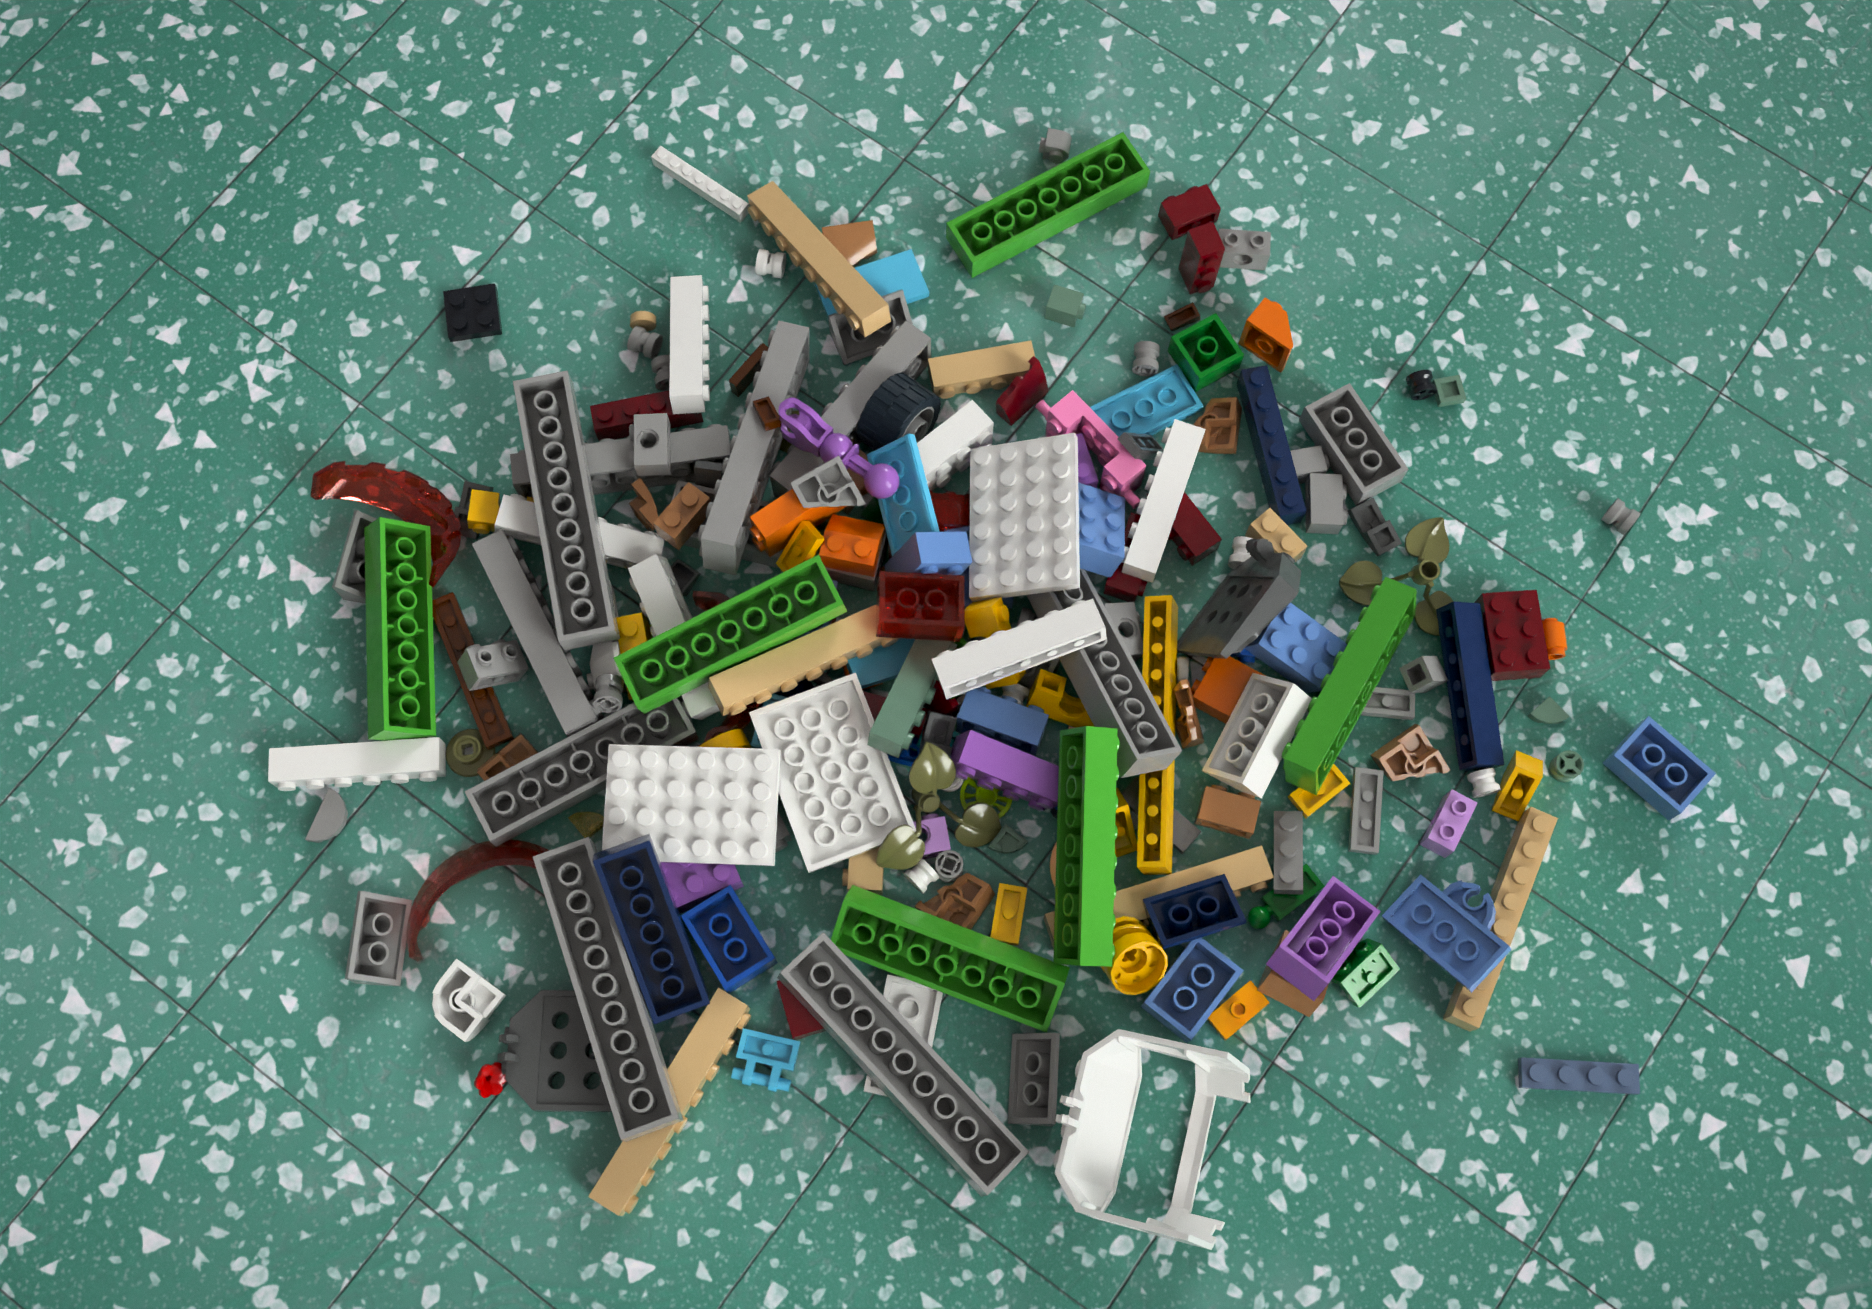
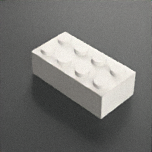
M973 400L917 443L929 492H932L937 487H944L951 480L953 474L957 471L962 472L970 466L971 449L992 446L994 422Z

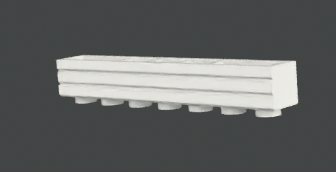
M660 146L651 156L655 167H658L741 223L749 214L747 209L749 203L664 147Z

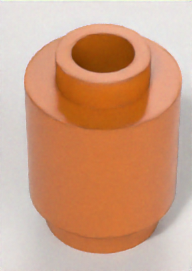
M1557 618L1543 619L1542 623L1549 660L1564 658L1566 656L1565 651L1567 650L1564 623L1559 622Z

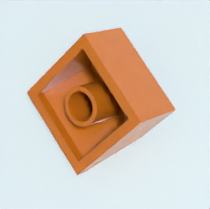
M1265 297L1246 320L1238 344L1280 373L1284 370L1293 348L1287 312L1283 310L1280 304L1270 301Z
M832 514L823 535L825 539L821 544L819 552L826 568L875 577L885 534V526L880 523Z

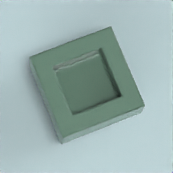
M1460 375L1433 380L1432 384L1437 389L1435 398L1438 407L1464 403L1467 399Z

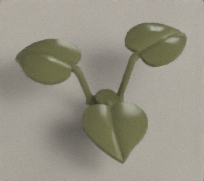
M1442 517L1425 520L1408 532L1405 538V549L1409 555L1418 557V564L1408 573L1391 578L1395 581L1412 578L1414 583L1426 585L1423 594L1425 600L1416 605L1414 618L1422 631L1434 636H1440L1436 609L1453 602L1451 597L1443 591H1436L1429 596L1431 587L1434 586L1433 580L1440 574L1439 563L1443 562L1449 553V539L1445 530L1444 518ZM1356 562L1339 579L1340 588L1353 602L1369 606L1372 602L1371 594L1375 586H1381L1383 582L1381 581L1382 571L1373 562Z
M925 742L909 772V782L913 787L911 796L917 804L913 807L916 814V832L907 824L894 828L886 836L877 853L876 864L879 867L903 870L915 866L922 859L925 852V843L922 839L918 838L922 833L921 811L929 813L940 808L954 821L960 823L954 831V836L959 843L967 847H980L988 844L997 836L1002 828L997 812L986 803H975L968 806L963 812L962 818L942 804L937 794V789H946L952 785L956 776V768L948 754L930 742Z

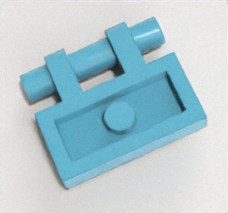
M743 1028L736 1058L746 1060L747 1062L745 1069L734 1067L731 1078L740 1080L742 1084L751 1086L753 1083L766 1086L770 1091L777 1092V1089L789 1092L791 1080L780 1078L782 1069L794 1072L801 1042ZM756 1064L772 1066L771 1075L755 1072Z

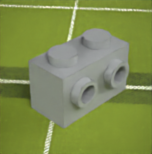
M502 639L485 646L480 644L471 645L464 650L465 652L457 661L469 691L517 682L529 669L517 640L505 641Z

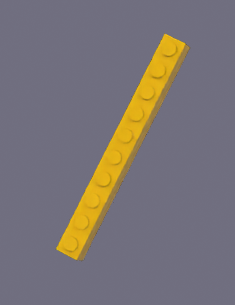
M1172 595L1145 596L1142 677L1175 736L1176 698L1172 689L1177 681L1178 605ZM1175 760L1167 769L1139 775L1137 868L1144 875L1172 874Z

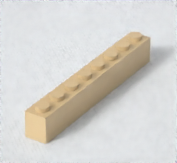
M774 181L747 195L750 205L747 209L751 218L761 223L764 232L768 236H773L779 249L786 251L792 263L796 267L800 266L803 269L809 282H815L821 295L832 301L835 310L847 317V321L853 330H858L864 337H867L891 322L888 303Z
M912 589L711 676L709 677L708 688L722 716L729 713L731 715L739 714L747 708V705L753 702H757V704L769 700L772 694L780 690L788 692L794 689L800 681L805 679L812 681L819 678L823 671L833 668V670L842 668L848 663L849 659L858 657V659L870 655L874 648L881 645L883 648H886L898 641L897 638L907 634L910 637L919 633L926 615Z
M1534 807L1525 810L1518 821L1490 894L1496 909L1495 922L1490 931L1509 946L1512 943L1558 818ZM1506 956L1472 993L1457 981L1443 1020L1469 1032L1480 1028Z
M1261 845L1116 891L1113 913L1115 918L1123 916L1134 917L1141 921L1145 927H1148L1149 922L1143 904V899L1222 874H1225L1235 897L1238 898L1241 897L1240 892L1251 889V892L1255 893L1268 888L1267 883L1274 877ZM1055 911L1046 913L1043 918L1053 949Z
M718 987L710 1000V1004L706 1006L667 1069L684 1121L627 1142L622 1141L589 1194V1198L618 1216H623L625 1212L631 1213L639 1200V1197L636 1196L642 1185L646 1187L655 1174V1171L652 1169L658 1159L663 1160L672 1146V1144L668 1143L675 1132L679 1134L688 1120L685 1117L687 1111L691 1106L695 1108L704 1094L701 1091L703 1085L707 1080L711 1082L720 1068L717 1065L719 1059L723 1054L727 1056L736 1041L732 1038L738 1029L743 1030L749 1022L751 1015L748 1014L750 1011L748 1005Z

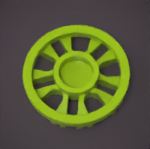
M969 777L964 781L960 791V801L964 811L972 804L986 803L1000 811L998 813L999 819L1006 815L1011 807L1012 800L998 796L999 789L987 790L980 786L978 787L974 780ZM967 785L973 787L976 792L974 794L965 793ZM975 798L973 802H965L966 799ZM997 800L1006 803V806L997 804Z

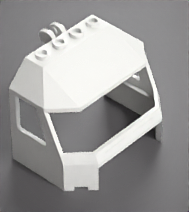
M1117 1029L1083 1052L1082 1059L1077 1062L1075 1076L1077 1078L1075 1089L1071 1090L1069 1097L1061 1095L1060 1103L1070 1107L1068 1115L1056 1114L1055 1122L1062 1124L1061 1137L1063 1139L1061 1148L1057 1150L1054 1157V1167L1056 1168L1054 1174L1075 1212L1112 1224L1212 1250L1216 1242V1237L1212 1235L1215 1229L1221 1231L1225 1222L1191 1214L1216 1096L1250 1103V1093L1245 1092L1244 1082L1248 1083L1250 1080V1069L1229 1052ZM1141 1048L1188 1060L1195 1064V1097L1171 1206L1162 1222L1147 1218L1146 1223L1104 1213L1116 1193L1141 1084Z

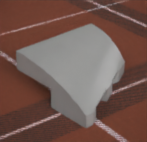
M840 456L789 482L803 508L862 506L866 504Z

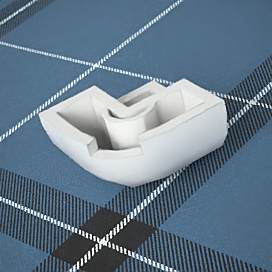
M456 959L437 982L432 992V1007L435 1013L434 1016L443 1026L464 1042H468L490 1021L489 1017L506 995L477 972Z

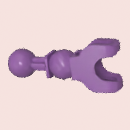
M791 397L785 399L780 404L778 409L779 418L782 422L780 428L785 440L802 451L810 452L818 458L821 456L825 463L840 456L846 469L848 470L849 468L862 477L867 492L875 498L885 499L897 491L899 475L892 466L885 463L872 465L860 457L859 445L854 444L853 446L852 441L844 434L833 433V428L802 401ZM796 408L800 415L791 414L788 416L786 410Z

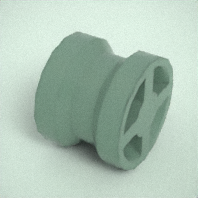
M1571 750L1558 754L1549 765L1552 777L1563 783L1573 780L1584 769L1582 757L1577 752Z

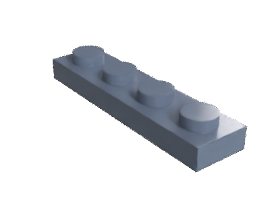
M1518 1058L1519 1088L1640 1094L1639 1064Z

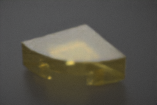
M577 812L568 817L584 838H591L603 828L604 817L598 813Z

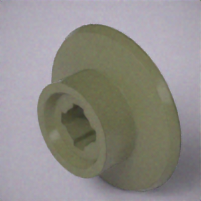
M465 729L455 734L449 741L446 748V761L454 773L463 777H474L479 775L477 769L495 755L496 750L495 748L490 750L486 748L479 729ZM473 747L474 752L472 754L465 755L464 750L466 748Z

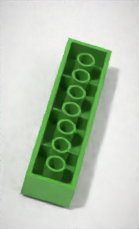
M1124 132L947 222L946 239L973 278L1146 188L1150 170Z
M379 517L364 528L368 739L388 741L433 738L436 736L430 526Z
M818 554L613 659L637 709L646 714L707 683L709 677L762 655L848 611Z
M1385 577L1381 586H1375L1371 594L1372 602L1369 607L1362 609L1358 618L1360 623L1356 630L1351 629L1344 652L1339 651L1333 663L1335 668L1331 675L1327 673L1323 678L1320 687L1322 691L1318 697L1314 696L1308 706V716L1305 720L1301 719L1295 729L1296 737L1292 743L1288 742L1282 752L1286 782L1317 795L1415 617L1417 589Z
M1083 726L1060 730L1053 964L1112 967V959L1115 955L1113 929L1116 923L1113 908L1116 897L1114 870L1117 866L1115 840L1118 834L1115 824L1116 810L1118 808L1116 781L1119 777L1117 752L1120 746L1117 736L1118 728Z
M855 885L851 886L843 900L831 937V941L846 956L1046 1033L1070 967L1062 964H1053V961Z

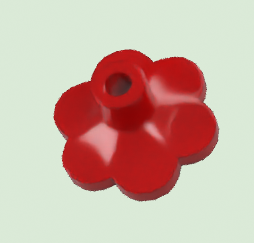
M502 1063L485 1064L480 1069L474 1081V1086L479 1089L481 1097L488 1098L491 1094L496 1096L502 1092L503 1084L507 1082L505 1080L506 1074H502Z

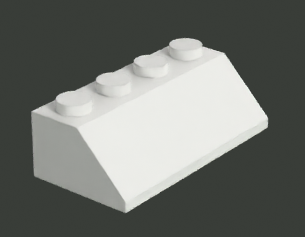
M1252 673L1202 771L1241 792L1262 798L1282 759V752L1286 744L1291 742L1295 729L1303 718L1312 698L1294 683Z

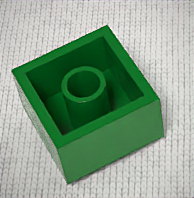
M1216 313L1173 335L1167 350L1195 392L1238 370L1244 357V353Z

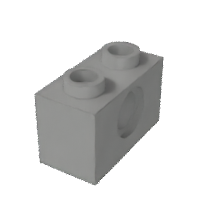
M1233 229L1218 230V234L1225 247L1220 267L1265 270L1270 257L1271 232Z
M667 413L634 414V425H629L630 441H634V450L629 451L630 466L635 467L638 476L671 475V424ZM648 442L656 443L651 448L644 447V445Z
M1135 603L1104 604L1118 632L1121 630L1124 633L1125 637L1121 634L1120 636L1134 662H1136L1143 656V637L1139 627L1140 615L1136 611Z

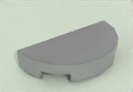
M328 788L305 838L308 842L321 843L322 841L329 840L334 835L340 834L346 825L348 817L346 804L342 796L331 788Z

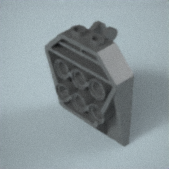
M1268 539L1248 540L1246 550L1248 551L1247 553H1250L1251 557L1228 573L1177 641V653L1227 659L1231 654L1241 652L1248 644L1257 639L1262 630L1298 595L1301 570L1294 564L1295 560L1285 552L1274 553L1273 545L1270 541L1268 542Z
M541 990L510 1019L509 1027L505 1028L504 1034L499 1035V1042L508 1045L507 1052L499 1053L497 1060L502 1061V1074H506L505 1080L529 1107L537 1112H612L596 1059H591L589 1056V1050L592 1046L574 990ZM562 1014H567L569 1016L568 1025L563 1029H558L556 1026L557 1018ZM564 1043L567 1046V1053L563 1058L556 1059L554 1050L556 1046ZM562 1073L565 1077V1083L561 1088L554 1089L552 1080L555 1075ZM592 1074H599L601 1079L600 1085L596 1089L590 1090L587 1086L588 1078Z

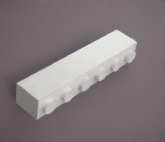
M702 275L670 277L669 397L673 414L705 412V401H710L709 385H705V381L710 380L709 364H705V360H710L709 345L705 344L706 340H710L709 325L705 324V321L710 320L709 306L705 305V302L709 301L708 286H703Z
M1174 419L1172 428L1166 427L1161 441L1166 444L1164 451L1158 450L1153 466L1158 467L1156 474L1149 475L1145 490H1148L1149 494L1147 499L1141 498L1136 512L1141 515L1139 522L1132 523L1128 538H1131L1132 542L1130 548L1125 546L1122 573L1153 583L1206 429Z
M504 494L495 522V532L502 529L508 537L513 536L515 539L541 545L534 502L527 501L525 497L518 494H511L510 496ZM598 517L607 564L628 569L655 554L661 556L665 540L657 535V533L652 531L639 532L630 525L618 524L617 526L607 523V520Z
M655 554L628 568L631 578H629L630 585L640 596L642 602L639 605L643 614L650 620L652 625L650 632L653 638L692 618L667 558ZM708 682L681 695L683 698L681 705L687 716L703 720L720 711L708 688Z
M1093 598L1087 601L1080 600L1066 609L1050 611L1044 617L1034 621H1023L1017 627L1010 630L997 631L986 639L970 641L964 647L954 651H943L937 657L932 658V662L947 700L1107 639L1106 628Z
M439 737L269 748L268 782L280 791L296 790L297 786H306L308 789H322L327 784H335L336 787H351L352 783L363 782L364 785H379L380 781L386 780L402 784L408 783L409 779L419 778L420 781L431 782L436 781L437 777L446 776V744Z

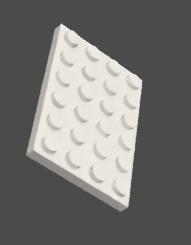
M1069 433L971 449L969 548L973 562L969 566V598L971 601L976 602L997 597L1007 598L1080 588L1078 437L1076 434Z
M856 673L749 712L762 749L781 750L779 795L808 873L881 846L886 836L900 825H910L914 832H916L887 753L867 745L869 733L875 721Z
M609 744L602 851L650 834L660 862L775 866L781 750Z

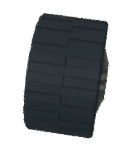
M905 373L894 374L887 378L867 401L858 420L857 438L874 451L907 434L915 435L916 442L918 443L934 428L940 412V399L936 394Z

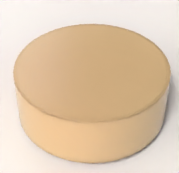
M636 311L630 315V327L633 329L638 325L645 328L646 331H652L656 328V316L648 311Z

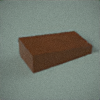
M1192 302L1164 316V319L1172 332L1200 320V314Z
M769 396L752 401L765 431L781 427L779 415Z

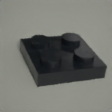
M495 283L443 291L450 342L502 334L498 292Z

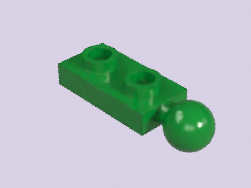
M1305 864L1303 866V894H1274L1273 888L1261 898L1266 906H1256L1249 911L1248 922L1256 929L1267 927L1272 915L1279 922L1325 886L1311 868Z

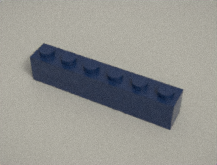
M1268 366L1243 369L1236 384L1269 508L1287 525L1301 523L1306 513V507Z
M1451 602L1436 609L1445 675L1448 679L1447 689L1459 770L1479 771L1487 768H1497L1504 765L1481 606L1480 603Z

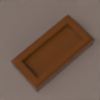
M760 344L729 379L731 392L737 397L753 382L756 371H761L762 353L764 350L768 351L769 348L765 344Z

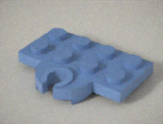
M1420 874L1387 909L1382 917L1472 993L1511 951L1508 944L1490 931L1495 922L1496 915L1493 900L1489 893H1486L1480 906L1470 907L1468 906V900L1472 896L1479 894L1481 891L1479 885L1460 880L1450 884L1444 891H1441Z

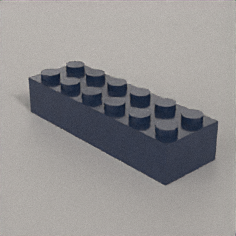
M650 834L595 853L593 855V864L654 1025L710 1004L709 992Z

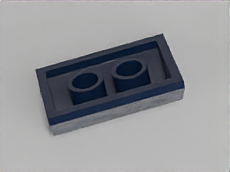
M1225 874L1143 899L1152 936L1163 949L1246 924V918Z

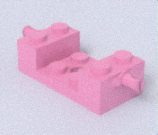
M1073 390L1052 407L1044 400L1038 402L1035 408L1038 409L1047 421L1046 436L1083 433L1088 450H1092L1098 456V461L1104 467L1099 485L1100 490L1125 497V500L1133 509L1138 507L1140 499L1133 492L1141 486L1146 464L1141 459H1135L1119 442V437Z

